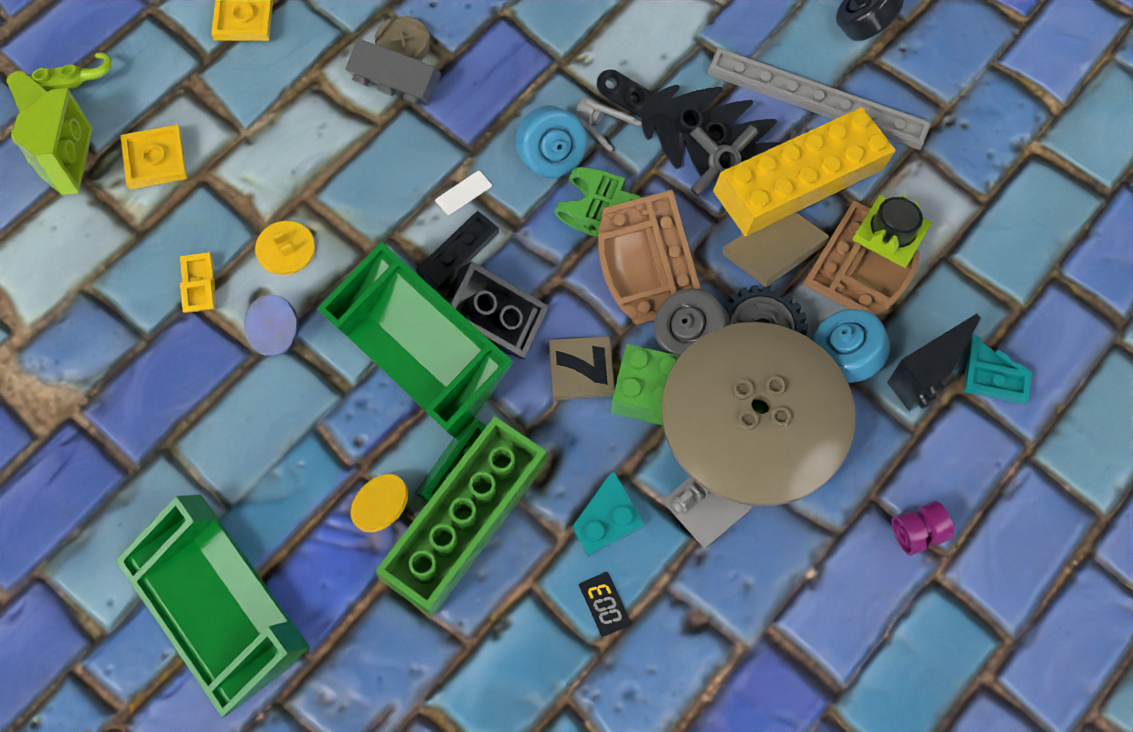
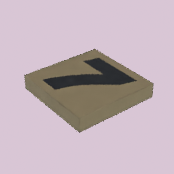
M610 336L549 340L553 401L613 397L614 379Z

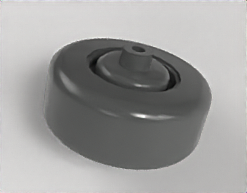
M690 288L677 291L661 304L654 320V335L659 347L665 353L681 356L700 337L711 331H719L724 326L731 325L727 310L713 295L701 289Z

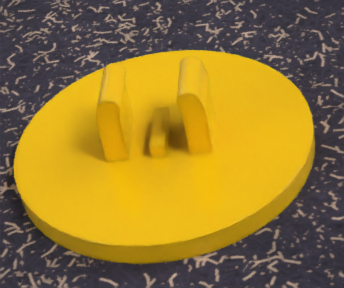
M280 221L271 224L261 232L256 241L255 253L261 266L268 272L276 275H291L303 270L311 262L315 253V241L311 232L304 225L294 221Z
M393 474L380 475L367 482L359 490L352 502L351 519L354 525L364 532H377L396 521L408 501L406 483L400 477Z

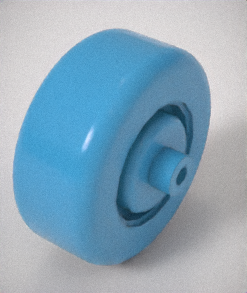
M542 106L531 111L520 123L516 133V151L521 162L537 175L545 178L562 177L572 172L582 161L587 148L586 131L582 122L573 113L558 106Z
M848 309L832 314L818 326L812 338L815 343L834 359L848 383L859 382L876 374L884 366L890 353V341L883 323L877 316L865 310Z

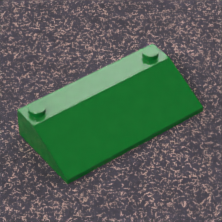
M382 242L317 308L454 438L478 414L514 363Z
M201 494L176 496L116 559V562L222 718L229 715L289 669L310 648Z

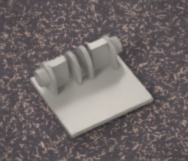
M691 477L662 500L704 549L752 509L750 505L735 503L709 492Z

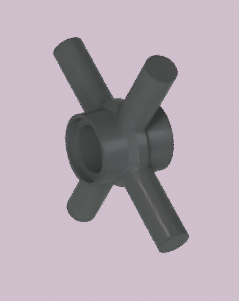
M750 125L731 146H718L699 126H696L690 135L710 154L708 158L709 169L690 188L695 195L700 196L722 171L741 163L740 152L759 133L757 129ZM722 153L727 154L730 159L729 166L726 169L719 163V157Z

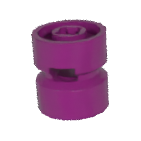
M935 500L919 506L916 509V513L909 510L892 518L895 538L902 550L909 556L927 550L929 543L937 546L954 538V527L951 518L944 506Z

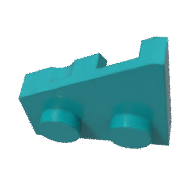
M972 334L968 345L963 392L1025 405L1029 401L1032 372L1021 364L1011 361L1009 356L999 349L996 352L980 342L982 339L980 336Z
M612 472L574 523L572 530L587 557L644 528V522L615 472Z

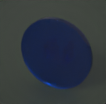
M265 295L256 299L249 306L245 315L244 331L247 341L256 352L265 356H278L286 353L294 345L299 331L298 316L292 304L285 298L277 295Z

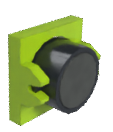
M879 195L852 240L906 269L933 222L923 218L918 201L912 202L907 199L906 195L888 199Z

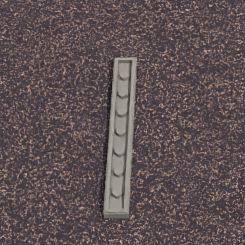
M721 48L717 49L707 75L831 119H836L863 107L887 139L921 150L931 124L929 121Z

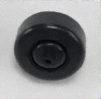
M843 0L836 13V22L851 40L863 41L887 28L900 13L904 0Z

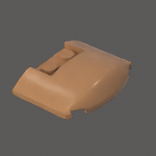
M673 190L603 208L601 213L603 217L598 231V254L601 270L616 304L626 315L633 319L631 321L635 325L655 320L656 313L661 304L677 291L690 288L701 289Z
M853 200L803 285L849 309L865 310L876 315L890 308L904 294L916 272L920 251L915 252L905 269L853 241L852 239L870 211V208Z

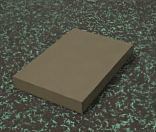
M794 213L746 237L744 234L740 235L723 247L722 255L764 287H767L828 243L829 235L798 213Z

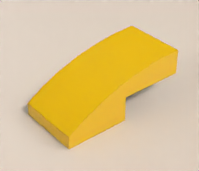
M208 252L180 256L182 273L180 289L183 313L214 310L215 278L213 255Z

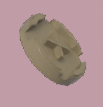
M400 16L401 19L394 20L391 18L379 26L375 34L376 45L418 61H422L427 56L430 50V35L426 26L418 19Z

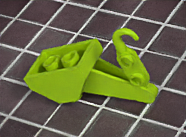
M105 53L95 54L97 59L104 60L103 64L96 68L86 69L68 64L63 67L49 69L39 68L32 73V76H28L23 71H16L11 73L6 80L20 112L17 114L14 128L11 130L12 140L15 145H18L25 155L28 164L32 165L39 177L61 195L79 193L93 131L91 124L69 89L79 87L84 81L95 80L106 75L112 67V58Z

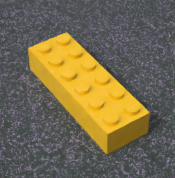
M860 107L722 171L713 192L746 237L884 170L896 149L864 108Z

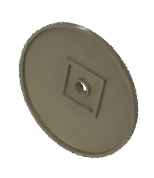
M761 322L737 323L724 326L719 331H711L700 337L675 362L667 378L662 397L661 413L664 434L680 466L694 481L709 492L739 504L776 506L797 501L821 488L837 472L849 452L854 437V400L849 384L840 367L813 340L780 325ZM755 400H762L767 403L769 411L764 414L757 413L753 410L751 403Z

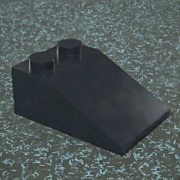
M473 261L459 269L445 298L450 305L501 351L520 359H525L549 307Z
M977 313L900 361L887 383L909 412L918 406L921 409L928 407L937 399L936 395L946 388L944 382L952 373L981 319Z

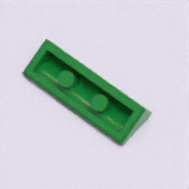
M473 418L452 439L415 494L429 502L486 428V425L479 419Z

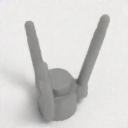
M588 96L580 101L576 110V116L581 119L584 128L609 152L613 151V147L592 124L598 125L603 120L605 114L636 126L642 125V122L635 119V117L604 106Z

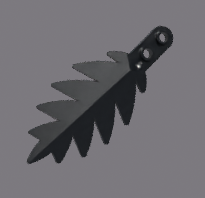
M605 70L597 78L596 86L601 95L641 118L642 130L647 140L652 138L654 129H656L662 149L675 169L681 167L685 142L689 157L700 178L709 169L708 158L710 154L690 135L696 126H699L718 146H731L750 125L755 127L759 133L740 152L741 162L782 144L779 142L757 143L777 123L776 119L749 121L730 127L753 104L752 100L724 104L701 113L722 92V87L696 90L671 99L679 90V85L667 87L655 94L616 70ZM611 81L615 87L610 89L606 86L605 82ZM631 95L637 96L638 99H639V102H638V103H633V102L630 100V96H631ZM722 153L719 157V163L725 169L729 166L730 159L727 154Z

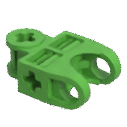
M578 167L572 170L569 181L572 185L581 189L580 192L586 196L578 201L558 202L554 213L558 219L570 227L598 237L599 226L603 217L601 216L603 208L641 197L625 192V178L598 169Z

